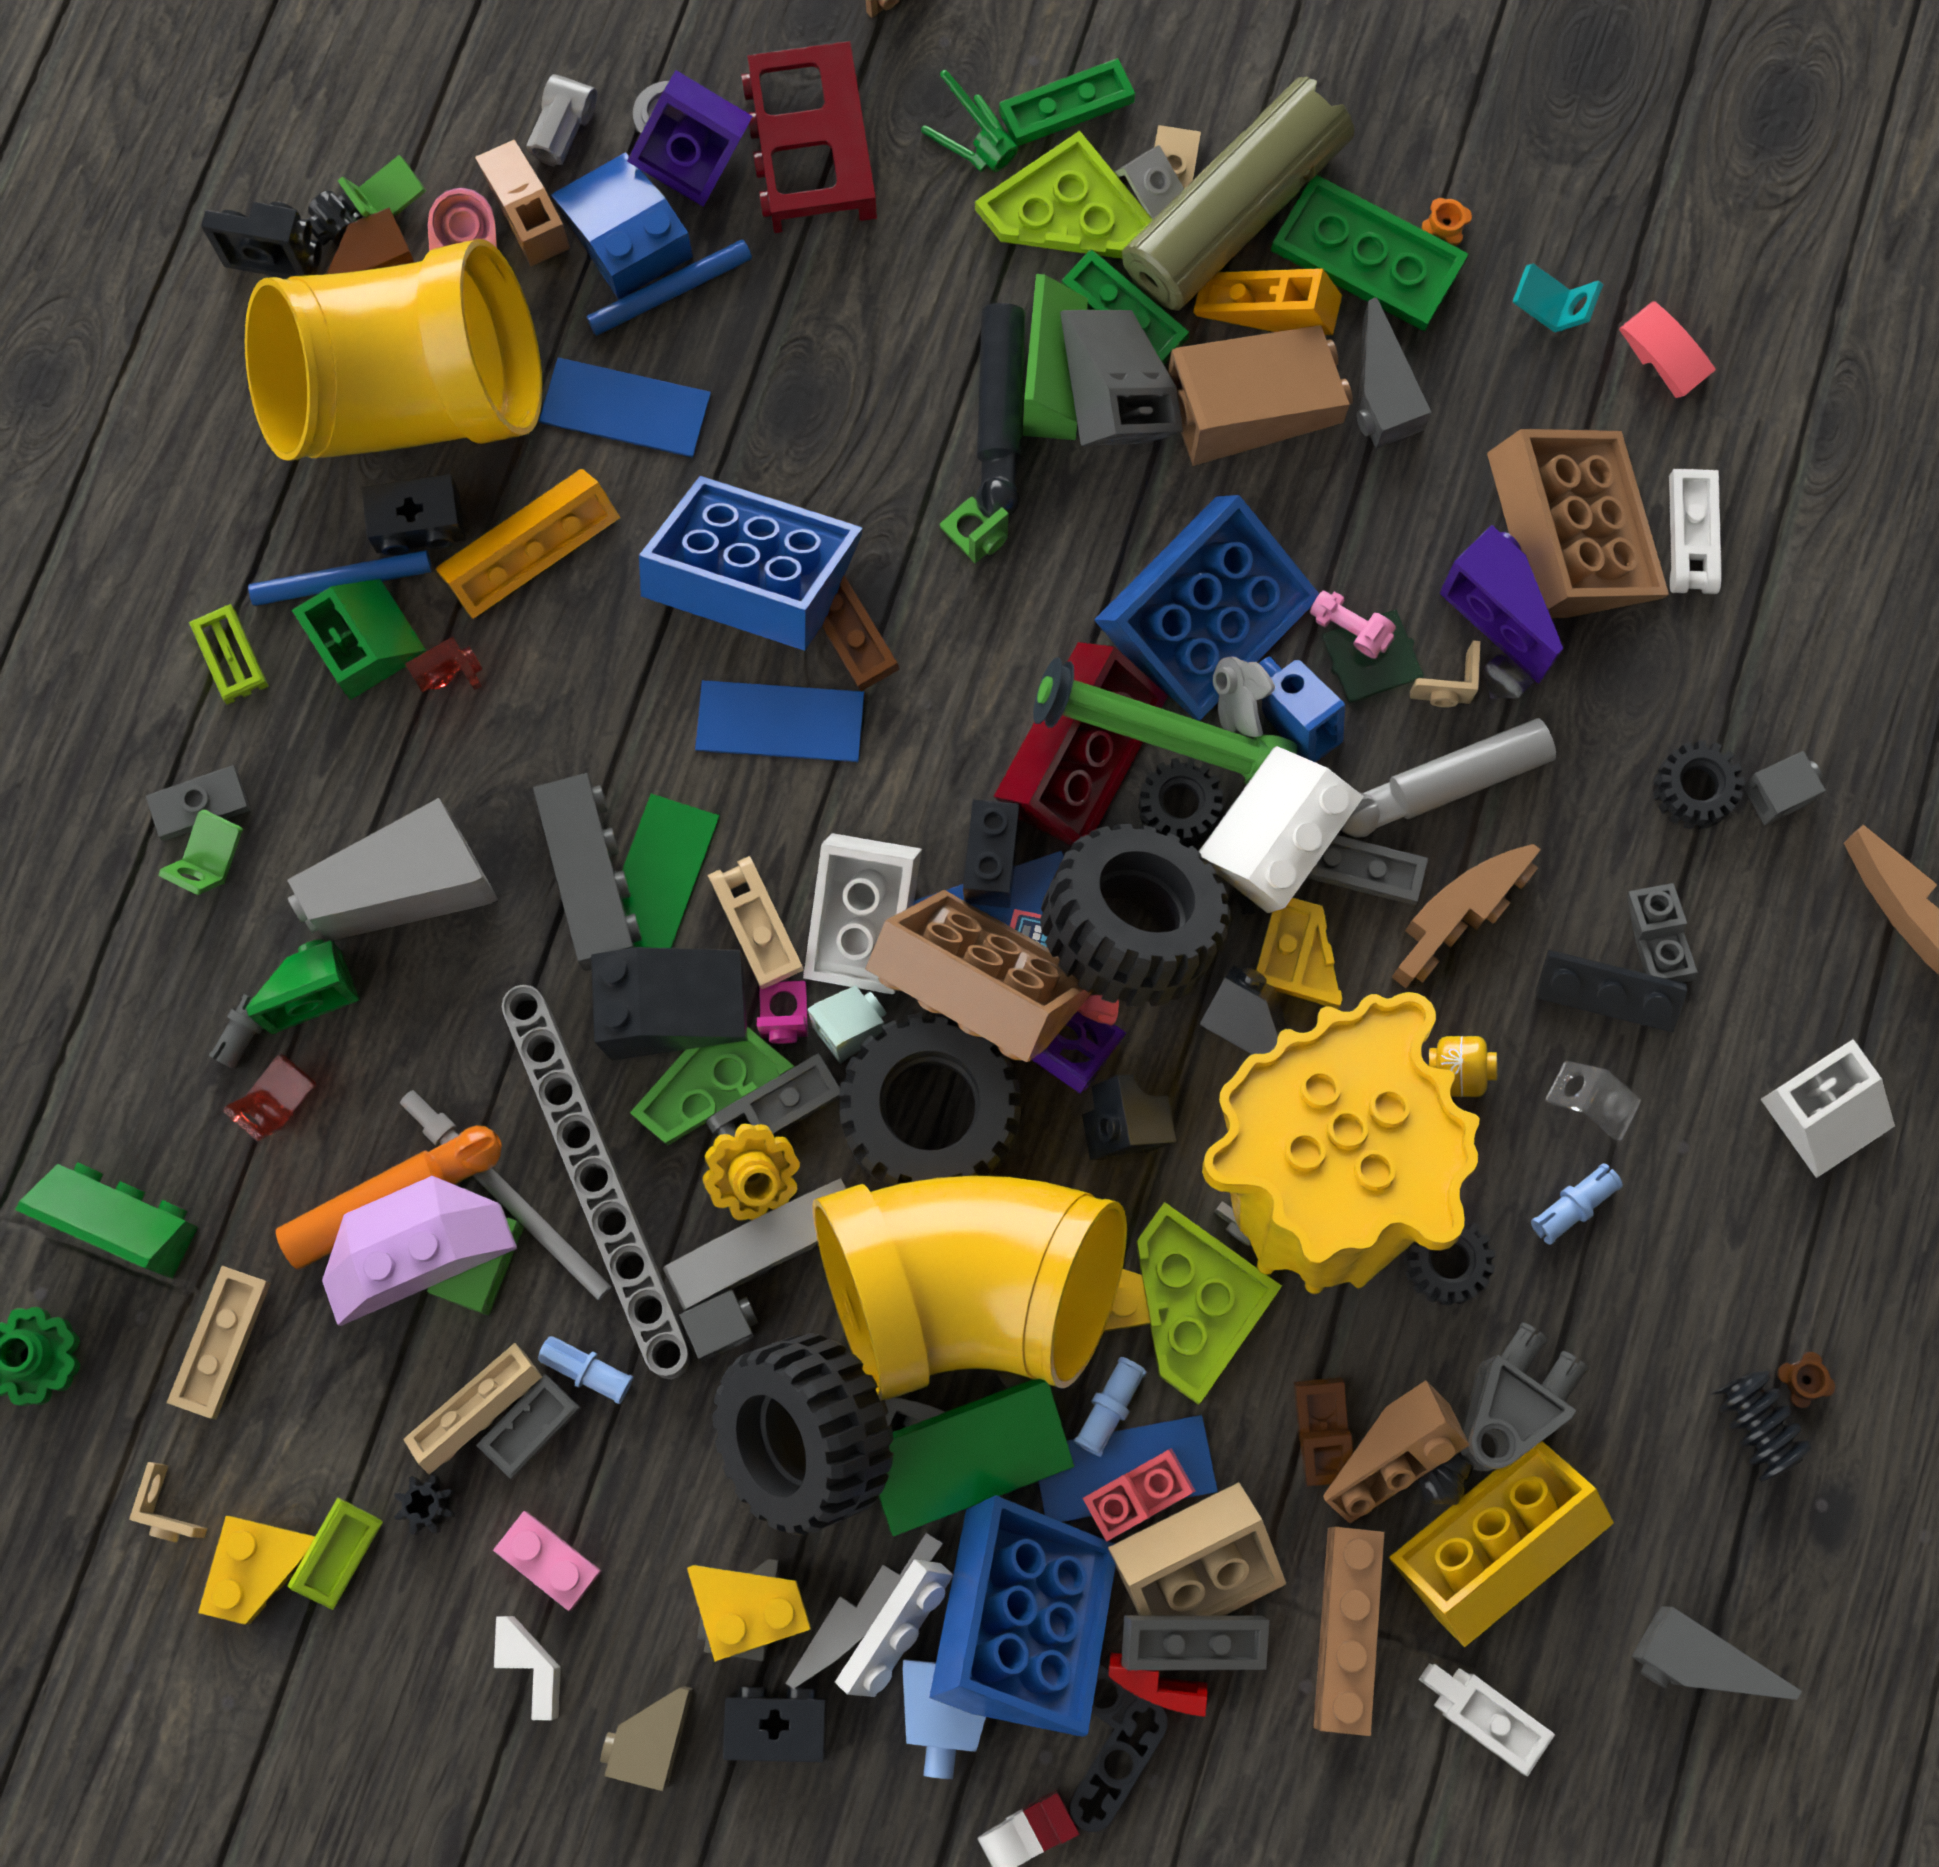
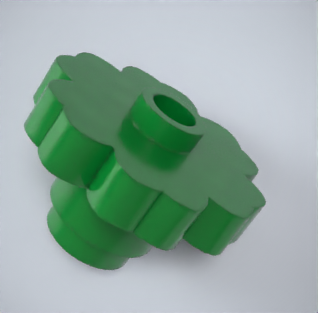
M31 1307L28 1309L16 1308L9 1314L7 1324L0 1322V1396L8 1395L14 1405H44L51 1399L53 1390L64 1391L71 1386L73 1377L80 1369L79 1360L72 1355L78 1348L80 1339L72 1331V1326L67 1319L60 1317L51 1318L50 1313L46 1309Z

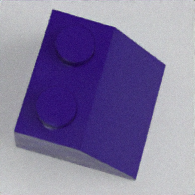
M675 70L627 162L704 207L753 116Z

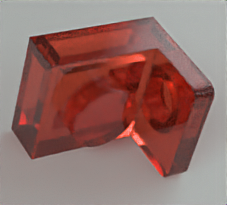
M454 637L449 638L405 664L422 692L429 688L435 690L447 685L453 680L454 674L460 670L463 671L474 691L482 687L476 673L483 670L471 648L467 646L461 650Z

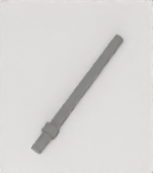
M414 1090L408 1092L400 1101V1104L424 1127L422 1133L435 1146L442 1145L459 1136L455 1132L456 1125L444 1113L437 1114ZM493 1168L472 1175L597 1300H600L611 1289L612 1286Z

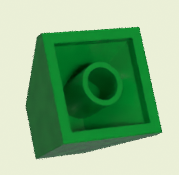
M317 939L301 945L298 948V953L286 957L246 1006V1011L251 1019L273 1035L357 1002L359 997L342 950L332 940L325 942L323 939Z

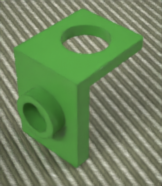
M400 155L360 187L343 176L338 180L355 207L364 217L386 208H390L395 217L426 192L424 186Z
M970 497L940 523V528L974 563H977L986 554L991 555L995 553L1007 540L1009 513L1001 507L988 519L978 510L976 500ZM968 515L978 517L983 524L971 533L969 538L962 536L957 529L960 519Z
M205 809L199 811L183 859L161 868L158 876L196 895L224 884L243 831L242 827ZM180 874L192 875L201 881L190 880Z

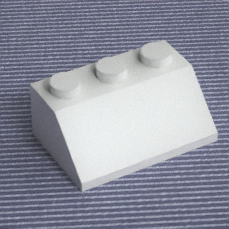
M1276 746L1199 852L1202 855L1200 860L1205 865L1210 863L1219 876L1267 913L1284 909L1364 796L1328 768Z

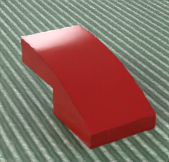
M1111 1653L1108 1676L1120 1686L1158 1706L1185 1714L1205 1717L1207 1683L1159 1677V1670H1127L1121 1666L1122 1654Z

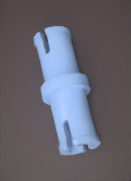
M1602 1163L1598 1166V1169L1575 1187L1567 1186L1560 1192L1561 1198L1538 1217L1531 1220V1225L1540 1238L1544 1237L1545 1234L1547 1235L1544 1238V1242L1551 1245L1579 1220L1587 1221L1593 1216V1209L1623 1187L1620 1177L1613 1169L1608 1174L1606 1173L1610 1169L1609 1165Z
M1124 1357L1118 1359V1364L1102 1393L1094 1395L1091 1401L1094 1407L1079 1435L1074 1439V1442L1079 1447L1098 1457L1102 1456L1103 1450L1119 1420L1124 1421L1130 1412L1126 1407L1142 1378L1147 1373L1143 1367Z

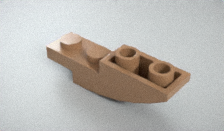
M1531 844L1507 851L1466 871L1443 888L1423 907L1406 928L1405 932L1416 939L1418 943L1395 971L1392 978L1405 988L1410 985L1414 978L1423 983L1440 962L1433 955L1444 942L1451 948L1468 927V925L1461 921L1462 919L1476 930L1485 919L1494 924L1511 903L1504 896L1513 884L1522 889L1539 868L1532 861L1541 849Z

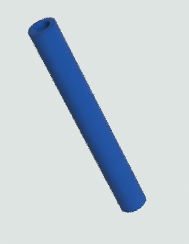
M741 239L587 315V321L595 336H598L751 260L750 250L745 241Z
M424 550L252 583L248 585L252 605L258 606L316 595L331 586L381 579L383 582L432 572V565L428 551Z

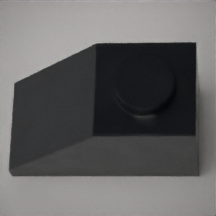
M1235 965L1232 966L1199 1024L1251 1054H1265L1272 1051L1277 1044L1280 1032L1288 1029L1275 987L1267 984V979L1258 971L1248 967H1242L1241 969Z

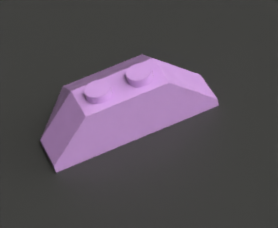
M430 1176L344 1214L322 1282L337 1325L342 1326L517 1249L501 1204L437 1177Z

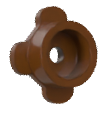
M1806 1352L1802 1355L1800 1361L1794 1364L1785 1363L1778 1368V1379L1786 1383L1791 1393L1790 1401L1797 1408H1807L1811 1400L1821 1396H1831L1835 1390L1834 1380L1830 1378L1827 1368L1822 1364L1820 1355L1815 1352ZM1804 1375L1810 1378L1808 1385L1802 1382Z

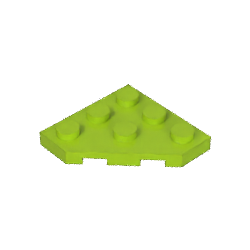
M1080 131L975 201V211L1000 242L1085 254L1092 249L1100 256L1122 258V250L1153 220Z
M1164 1202L1136 1241L1137 1252L1145 1288L1159 1377L1199 1405L1282 1285L1268 1275L1261 1273L1254 1265Z

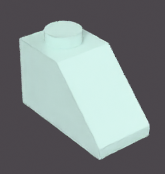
M856 985L817 1002L808 1008L813 1029L840 1064L861 1049L860 1045L870 1035L875 1038L882 1033L884 1022L881 1018L886 1015L884 1008L871 992L864 996Z

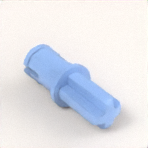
M553 1336L548 1337L539 1351L538 1360L541 1363L576 1380L575 1386L580 1388L582 1385H585L614 1400L617 1404L623 1401L634 1378L596 1359L597 1353L592 1351L588 1355Z

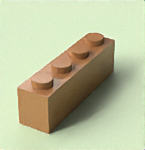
M1342 1527L1328 1528L1313 1727L1320 1731L1371 1736L1384 1532Z

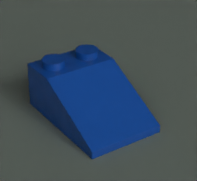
M626 152L551 194L553 201L618 300L693 257L687 230L666 198L639 168L627 162L629 156Z

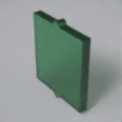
M1397 609L1381 614L1394 623L1396 630L1393 632L1394 640L1386 652L1380 651L1375 659L1361 653L1353 645L1358 636L1344 628H1339L1322 635L1333 664L1331 673L1337 674L1348 703L1414 682L1418 678H1423L1424 675L1413 651L1415 642L1412 638H1408Z

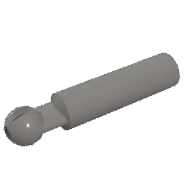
M1536 718L1392 776L1390 782L1364 793L1359 792L1364 797L1341 828V831L1345 835L1354 838L1367 837L1376 828L1403 817L1409 820L1552 762L1556 759V749L1549 729L1541 719Z

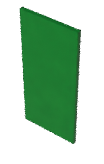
M652 793L650 794L622 871L624 870L631 897L623 899L627 916L636 915L642 936V941L634 943L635 947L672 948L717 826L719 815Z

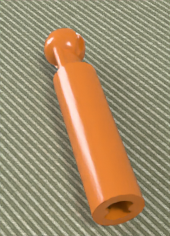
M475 1125L460 1133L458 1137L429 1152L424 1150L279 1226L276 1229L279 1246L289 1263L295 1269L300 1270L332 1252L344 1214L430 1176L455 1185L476 1173L488 1171L497 1164L501 1156V1141L498 1135L486 1126Z

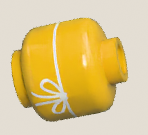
M1446 1036L1439 1040L1437 1048L1429 1049L1430 1067L1450 1070L1455 1073V1080L1450 1088L1451 1097L1482 1096L1487 1090L1488 1081H1497V1052H1487V1044L1482 1037Z

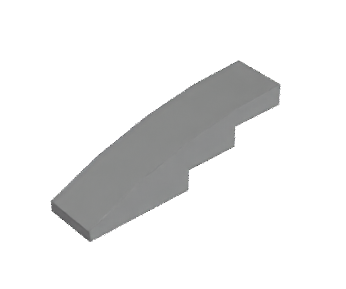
M842 1179L835 1180L784 1204L664 1266L663 1270L683 1310H688L767 1273L772 1267L811 1250L818 1244L813 1220V1200L846 1189Z
M926 1533L900 1575L887 1566L882 1565L857 1606L842 1596L839 1597L786 1684L793 1689L841 1658L863 1639L913 1560L918 1559L931 1562L943 1543Z

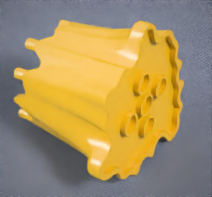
M1411 992L1398 994L1389 999L1377 994H1370L1360 1002L1356 1009L1350 1012H1342L1333 1007L1325 1006L1320 1009L1317 1016V1025L1312 1031L1306 1033L1295 1032L1291 1029L1281 1031L1277 1038V1044L1272 1051L1265 1054L1250 1055L1234 1077L1223 1086L1219 1102L1228 1132L1206 1152L1202 1173L1205 1181L1212 1188L1221 1192H1230L1237 1226L1250 1240L1258 1258L1257 1268L1261 1273L1271 1274L1274 1270H1292L1301 1276L1305 1281L1306 1290L1312 1294L1320 1293L1324 1287H1332L1346 1282H1351L1359 1289L1414 1242L1430 1250L1441 1251L1450 1248L1458 1241L1464 1228V1211L1460 1200V1187L1474 1172L1478 1163V1152L1474 1145V1137L1480 1118L1476 1114L1458 1108L1452 1101L1450 1088L1455 1080V1073L1450 1070L1430 1067L1421 1056L1422 1044L1429 1037L1436 1021L1435 1009L1426 997Z

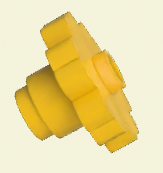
M741 1124L737 1128L734 1137L728 1134L719 1135L715 1139L713 1146L705 1154V1160L710 1170L704 1174L703 1184L713 1204L718 1208L729 1207L732 1216L737 1220H754L766 1214L768 1208L774 1210L787 1204L789 1198L798 1189L792 1175L798 1171L800 1162L794 1153L792 1145L785 1137L774 1138L772 1131L767 1125Z

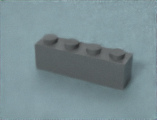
M584 773L533 787L577 960L582 969L587 971L592 969L591 954L635 948L634 943L642 941V936L636 915L627 916L623 899L631 897L624 870L616 872L612 856L620 853L613 828L604 829L600 813L608 811L602 786L593 787L588 774Z

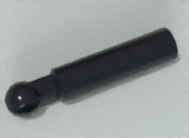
M1010 303L990 304L982 309L977 458L982 462L981 485L976 494V504L978 510L988 519L1001 507L1009 513L1008 518L1011 517L1016 511L1020 500L1018 489L1015 486L1016 462L1021 459L1025 311L1022 307Z

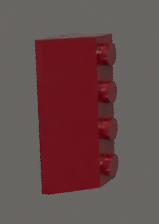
M1078 642L1067 661H1071L1074 665V680L1158 708H1162L1168 697L1114 646ZM1063 715L1053 728H1047L1045 720L1041 724H1035L1034 722L993 797L999 802L1019 804L1020 820L1072 846L1080 837L1090 835L1091 831L1097 829L1143 742Z

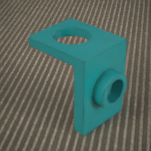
M1532 263L1525 267L1513 303L1556 333L1590 321L1603 283L1595 281L1570 290ZM1587 296V300L1583 308L1577 314L1573 315V311L1577 303L1582 298Z

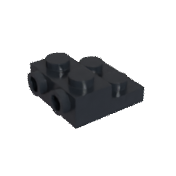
M276 201L270 204L253 202L249 218L234 210H223L222 213L205 210L201 227L223 266L226 268L288 279L294 276H310L313 267L317 268L320 264L322 245L320 241L311 239V221L301 219L297 209L288 204Z

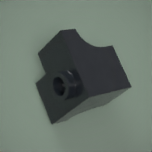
M1133 1074L1117 1075L1091 1086L1095 1110L1082 1114L1090 1161L1105 1160L1126 1154L1151 1152L1176 1142L1168 1096H1150L1144 1093L1136 1084Z

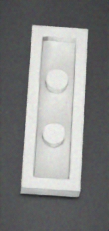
M918 1559L913 1560L835 1681L847 1695L875 1697L878 1692L887 1686L891 1680L893 1668L902 1654L917 1640L919 1628L930 1611L941 1603L945 1595V1588L954 1576L941 1563Z

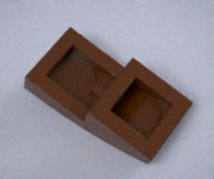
M1341 1377L1294 1382L1298 1431L1306 1485L1332 1484L1353 1454L1352 1435L1348 1430L1344 1381Z

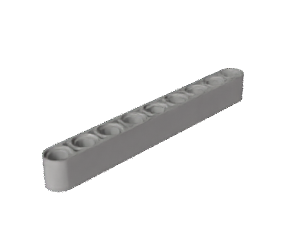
M528 985L515 986L503 998V1015L645 1363L651 1371L662 1378H679L691 1366L692 1353L552 1011L537 989ZM528 1000L537 1002L538 1007L534 1016L526 1020L516 1018V1009L522 1002ZM550 1042L555 1045V1051L551 1059L541 1063L533 1061V1051L539 1044ZM562 1084L572 1086V1097L568 1102L563 1105L551 1104L550 1095L555 1087ZM581 1126L589 1128L590 1138L586 1145L576 1149L568 1146V1135L573 1129ZM597 1169L607 1171L608 1181L603 1189L596 1192L586 1190L585 1179L590 1172ZM614 1212L623 1213L626 1218V1224L622 1232L613 1236L604 1234L602 1225L606 1216ZM636 1255L642 1257L644 1269L640 1276L631 1280L624 1279L620 1272L622 1262L629 1256ZM649 1299L659 1300L662 1305L660 1318L651 1324L641 1323L638 1316L641 1304ZM667 1343L677 1344L681 1353L678 1363L672 1368H660L656 1360L659 1348Z

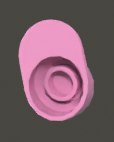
M465 188L447 190L437 197L430 208L428 217L429 251L475 239L487 240L497 248L495 218L492 207L487 200L474 190Z

